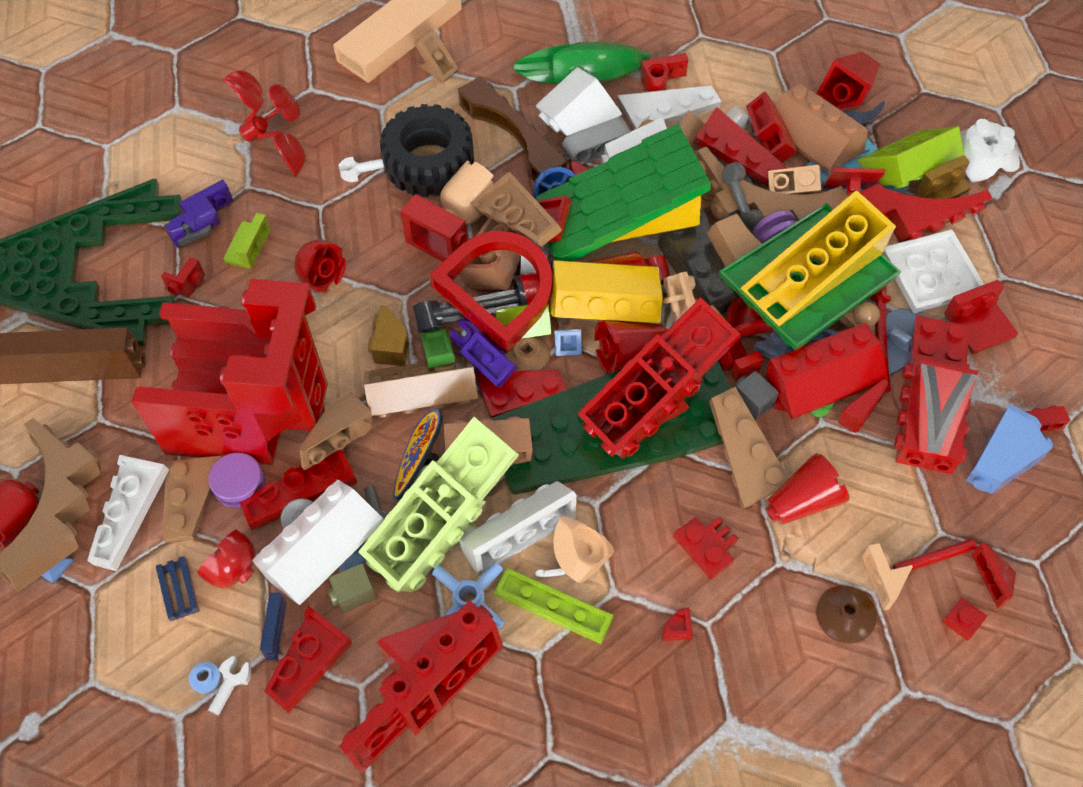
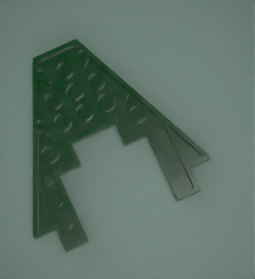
M151 179L0 239V306L80 329L127 327L133 338H136L138 345L146 346L147 325L169 324V321L162 319L159 313L163 302L175 303L173 297L164 296L98 302L100 287L97 281L75 282L78 252L81 247L104 246L106 226L171 221L181 215L182 208L179 202L182 199L180 195L158 196L159 183L157 179Z

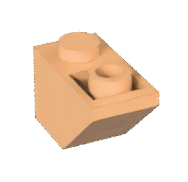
M819 165L768 171L770 191L791 195L822 193L821 168Z

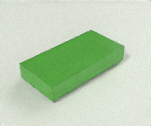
M446 329L420 334L429 368L455 363Z

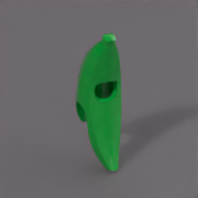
M577 42L549 47L526 55L514 61L513 68L515 73L539 82L559 84L578 67L595 77L600 84H604L634 73L641 67L642 61L650 60V54L622 43Z

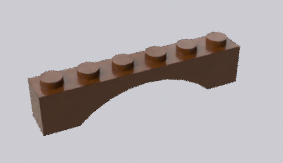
M480 76L458 88L459 105L472 119L497 125L516 138L526 153L529 164V177L534 182L542 172L549 168H566L567 161L561 153L558 154L552 148L550 142L547 139H543L537 133L536 128L532 124L529 125L523 119L521 113L518 110L515 111L509 105L507 99L504 96L501 97L495 91L491 83H487Z

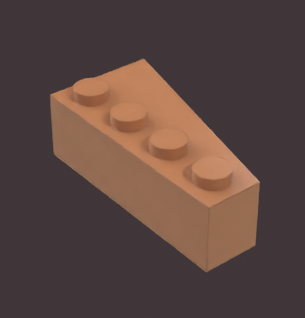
M488 218L478 235L492 231L512 233L514 231ZM506 250L487 252L471 261L461 271L460 275L470 289L508 290L521 255Z

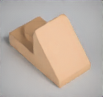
M880 543L868 546L862 555V559L884 611L888 610L896 601L912 569V565L890 570V558L886 552H883Z

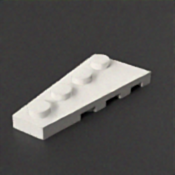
M712 85L618 95L617 103L633 130L638 129L639 125L645 120L655 121L663 118L665 125L680 121L683 114L688 110L696 116L715 110L716 107L721 108L722 102Z
M119 455L117 464L120 468L117 476L112 478L110 487L113 488L110 501L104 504L102 511L105 514L103 524L97 527L87 561L95 566L117 571L169 472V469L164 464Z

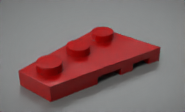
M559 370L514 371L501 388L494 385L482 372H474L490 418L567 390Z
M310 606L307 607L304 613L305 619L299 630H295L291 638L292 644L286 656L280 659L264 690L267 696L288 714L352 644L349 637Z

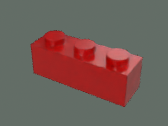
M1053 405L1044 409L1035 408L1031 411H1025L1039 420L1042 425L1040 428L1041 432L1064 429L1070 422L1064 406L1057 407Z

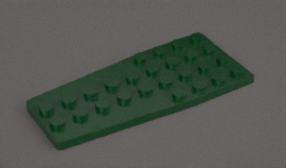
M717 361L701 377L703 381L700 383L701 386L698 391L692 396H686L683 399L689 408L661 424L652 436H646L639 443L640 446L633 455L626 456L624 459L617 454L610 456L601 447L604 441L598 435L592 437L582 427L585 422L578 415L584 405L593 399L603 389L604 385L620 371L609 373L490 418L493 420H506L509 417L515 416L522 419L529 418L532 441L531 461L513 464L504 473L510 492L517 495L535 491L545 484L551 485L556 481L566 484L676 459L723 444L709 402L713 397L731 389L719 362Z

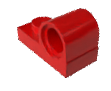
M683 53L642 61L640 79L647 92L664 91L667 87V80L685 77L689 61L687 54Z

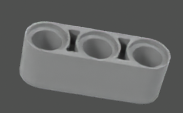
M617 117L568 135L562 145L571 161H576L582 165L601 158V155H604L605 144L628 134L631 130L621 117Z

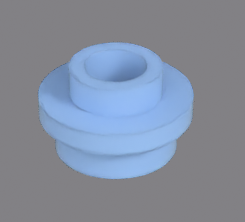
M211 662L197 664L189 674V684L198 693L211 692L218 686L221 679L218 667ZM202 673H209V676L205 681H199V677Z

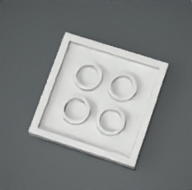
M953 230L886 246L883 255L901 271L900 275L895 278V281L913 314L948 305L953 296L984 285Z

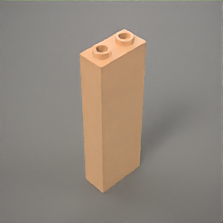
M391 0L333 44L336 60L369 83L414 48L415 41L432 29L437 30L461 11V0Z

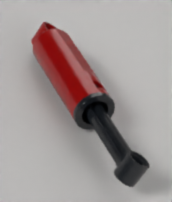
M631 252L586 261L587 263L658 267L661 285L664 284L663 278L670 276L665 255H655L644 259L639 252ZM536 272L513 276L512 290L472 298L491 315L495 314V310L499 308L529 305L539 289L538 275ZM433 300L413 305L418 333L440 330L444 327L443 324L458 322L466 318L449 302L439 304L438 301Z

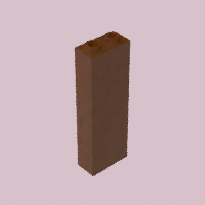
M127 327L0 333V384L141 378L142 368H145L146 365L145 353L141 352L136 338H133Z

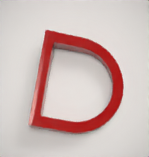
M492 231L477 235L457 248L430 273V283L437 293L499 348L508 353L545 312L551 295L552 271L544 252L530 239L512 232ZM496 250L515 252L526 258L536 270L539 279V289L533 301L507 326L499 322L453 281L475 258Z

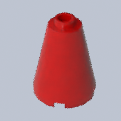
M616 320L598 322L595 327L594 341L599 340L600 349L595 350L599 364L605 372L616 373L622 370L624 365L632 360L648 341L652 340L657 334L661 337L668 329L662 324Z
M816 453L767 499L768 507L765 510L774 523L779 521L783 525L843 505L849 501L850 496L845 484L839 487L837 480L839 474L832 464L822 454L818 455Z

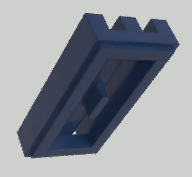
M185 556L179 557V560L176 562L173 560L168 561L167 565L164 566L162 564L156 565L168 619L174 621L199 612ZM179 568L182 571L190 603L189 608H185L176 571ZM167 572L170 573L178 605V612H175L174 605L166 577Z
M271 592L269 594L260 651L267 660H278L287 606L282 593Z

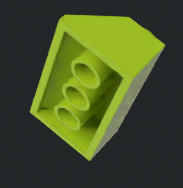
M959 126L919 130L858 158V163L864 169H885V174L879 180L882 186L906 187L909 185V181L922 179L925 173L964 155Z

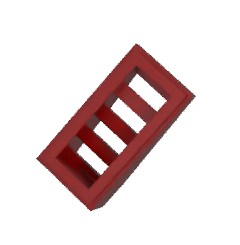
M883 379L844 408L838 423L855 434L859 432L883 397L889 385L888 381Z

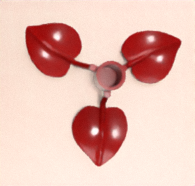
M234 71L227 75L223 81L234 90L246 106L253 109L249 117L244 120L245 123L239 126L241 136L248 142H252L256 138L262 140L263 138L273 137L278 152L293 175H297L305 161V152L299 141L291 134L285 135L283 131L265 133L268 128L267 120L279 112L282 113L287 121H294L299 117L300 107L296 99L290 95L285 87L280 84H274L269 88V97L277 108L264 118L262 116H255L264 102V99L261 97L263 90L260 83L252 74L246 71Z

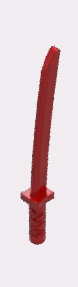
M886 285L876 294H873L871 300L877 303L880 311V318L877 322V335L881 344L888 376L887 381L889 385L885 393L891 391L887 348L886 303L891 301V296L886 294Z

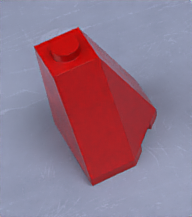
M863 51L834 59L816 94L839 110L860 106L874 84L880 63Z

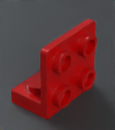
M999 280L953 296L944 313L949 322L970 326L968 349L972 354L1014 339L1018 335L1016 329L997 305L998 297L1004 288Z

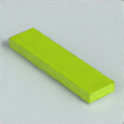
M506 567L494 591V596L599 644H602L614 617L613 614Z

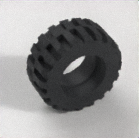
M420 104L421 107L416 108L411 106L405 112L402 110L395 115V119L391 118L382 130L380 149L384 170L390 182L395 184L398 189L406 190L408 194H420L421 197H428V195L434 194L435 197L440 196L443 187L466 161H469L470 165L474 163L471 128L460 114H454V110L448 107L443 109L441 105L437 104L433 106ZM424 145H437L445 148L442 152L432 156H417L410 153Z

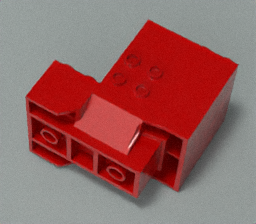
M251 278L248 290H244L242 294V306L246 310L232 309L227 306L209 307L163 302L159 315L162 319L169 321L177 336L176 343L172 344L170 350L171 358L174 360L179 371L177 379L172 382L171 389L139 386L135 389L131 402L165 455L203 458L221 455L223 457L230 453L239 452L252 456L259 464L273 465L282 431L285 429L312 431L321 417L328 382L306 315L316 311L317 307L309 283Z

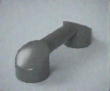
M739 162L729 163L722 173L723 182L731 188L741 213L739 217L750 230H753L764 216L760 210H750L739 183L745 177L744 166Z

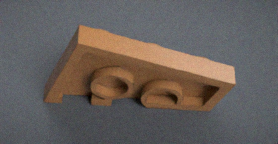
M222 455L166 461V467L169 469V472L165 478L163 540L165 543L195 540L206 511V502L210 492H212L209 486V473L215 462L223 457Z

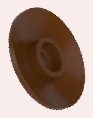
M841 585L828 589L820 597L816 608L817 620L822 630L832 639L842 643L852 644L865 640L873 632L877 621L876 609L871 599L861 590L851 586ZM844 607H850L854 614H847L844 611Z

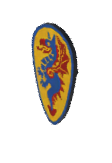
M436 409L429 411L421 418L412 432L397 473L393 494L394 499L398 501L402 499L405 492L417 478L423 465H429L432 461L437 462L439 460V456L431 452L443 424V414L441 411Z

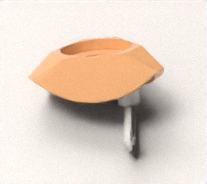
M563 515L556 525L553 541L555 556L561 569L538 570L535 574L539 577H554L567 574L573 580L582 583L593 576L613 555V546L603 535L587 525Z

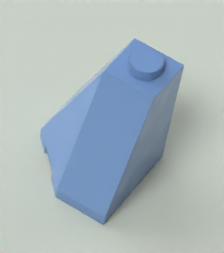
M1009 405L991 430L966 481L973 484L980 491L993 494L1041 462L1054 444L1049 437L1043 436L1040 431L1042 425L1036 417Z

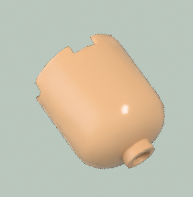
M466 161L443 187L440 193L442 207L446 211L464 219L466 224L476 222L484 214L476 211L470 203L494 184L491 181L494 176L479 163L474 162L470 165V162Z

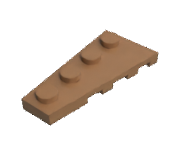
M510 172L470 203L476 211L517 234L530 239L541 247L562 231L558 223Z
M733 387L713 397L709 402L718 433L723 440L726 460L730 464L734 487L737 488L740 498L738 500L741 510L775 493L789 478L736 387Z

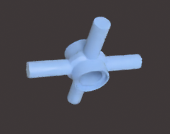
M494 562L476 582L472 580L459 582L443 567L437 566L432 575L453 592L452 600L454 605L443 616L459 611L467 603L461 600L462 596L471 593L476 596L471 602L477 607L483 605L490 611L494 617L492 620L496 623L499 631L504 626L505 621L484 604L485 597L483 591L503 571L502 567Z

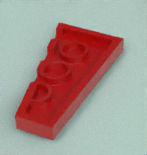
M718 107L715 108L693 142L701 148L707 147L713 155L728 164L733 162L741 163L745 168V174L769 187L768 171L788 169Z
M341 449L306 470L301 465L296 469L291 467L284 472L283 478L275 483L269 482L253 493L251 497L240 502L250 529L253 530L280 518L283 508L292 500L305 498L314 502L337 480L349 487L356 484L357 480Z

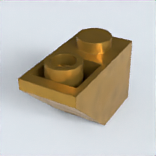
M381 305L379 315L374 316L373 330L375 333L374 337L369 338L368 352L372 353L375 364L406 365L410 346L408 332L387 306Z

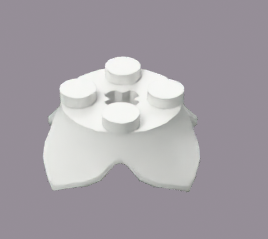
M979 119L975 125L960 132L964 155L970 161L965 172L972 183L990 178L999 168L1006 172H1013L1019 169V154L1015 147V132L1012 128L1003 127L986 119Z

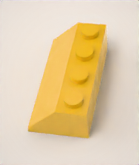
M553 260L549 314L552 316L660 323L662 290L658 267Z

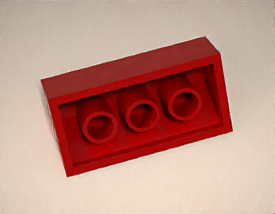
M866 322L798 348L796 351L793 350L770 359L765 375L770 385L779 392L778 398L791 420L874 387L883 379L888 380L881 344Z

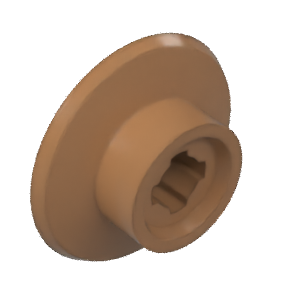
M535 336L521 338L505 354L518 366L515 371L544 370L550 361V350L547 344Z

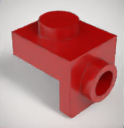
M189 257L177 276L163 272L161 278L165 288L171 294L177 296L180 294L190 298L197 286L203 282L205 273L199 260Z

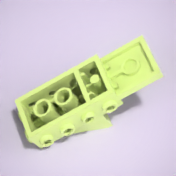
M473 417L437 462L432 461L422 471L416 482L405 492L394 509L387 514L381 525L367 539L359 551L367 560V565L375 572L381 573L387 579L386 583L397 592H413L420 589L426 582L427 578L425 576L432 568L437 567L444 560L446 552L459 544V540L464 532L472 527L478 528L473 521L482 513L481 507L486 503L484 500L485 496L519 454L479 419Z

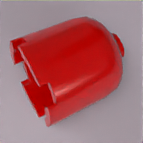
M12 478L0 480V547L2 546L3 550L27 526L39 505L40 499L37 496L39 490L29 481L22 483Z

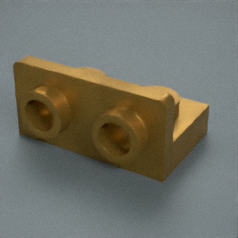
M962 155L925 173L917 194L921 198L949 199L969 192L971 186L965 181L964 177L970 161L965 155Z

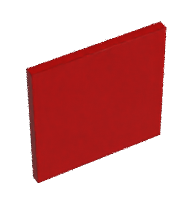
M833 168L823 184V189H835L842 186L843 189H846V195H851L856 190H865L876 185L885 174V169Z

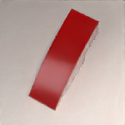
M764 91L746 107L756 137L762 141L763 147L781 163H784L795 155L797 150L781 115L769 95Z

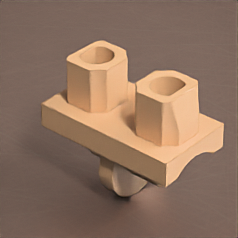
M687 271L663 278L668 298L662 299V304L670 305L674 323L697 301V299L694 300L692 292L696 286L694 276L688 275Z

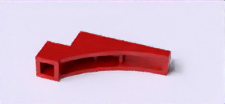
M881 183L859 192L896 226L893 233L899 243L924 237V233L928 231L931 234L943 229L948 222H951L952 225L960 222L966 217V214L971 213L974 216L986 209L985 204L992 199L988 189L959 198L930 199L898 193L884 188Z

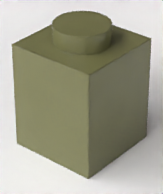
M363 564L329 577L332 588L327 589L333 605L339 604L343 613L377 599Z

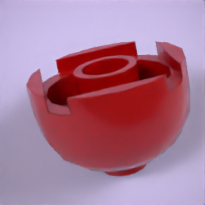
M313 240L305 243L299 249L294 262L295 273L300 282L309 283L311 289L317 292L329 291L327 288L333 282L337 285L341 281L346 268V259L342 257V252H344L342 248L326 240Z
M235 529L217 545L219 548L213 555H208L197 571V574L204 581L214 587L223 589L230 588L238 582L245 584L255 572L251 568L254 563L252 560L256 557L253 543L246 535Z

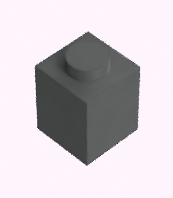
M756 371L748 377H741L734 386L755 421L775 405L779 394Z

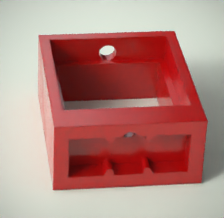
M416 194L400 211L406 243L441 262L446 260L457 248L467 241L468 234L464 219Z

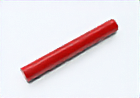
M969 539L893 564L892 567L894 570L912 565L911 571L976 550L977 544L974 539Z

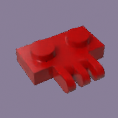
M694 517L675 531L673 537L711 580L733 563L734 558L727 552V549L734 545L739 538L733 534L728 539H724L731 532V529L725 526L719 531L716 530L724 522L720 517L706 527L697 517Z

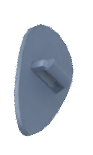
M898 309L886 315L889 375L904 368L905 363H909L914 319L916 315L924 316L919 312L913 314L911 309Z

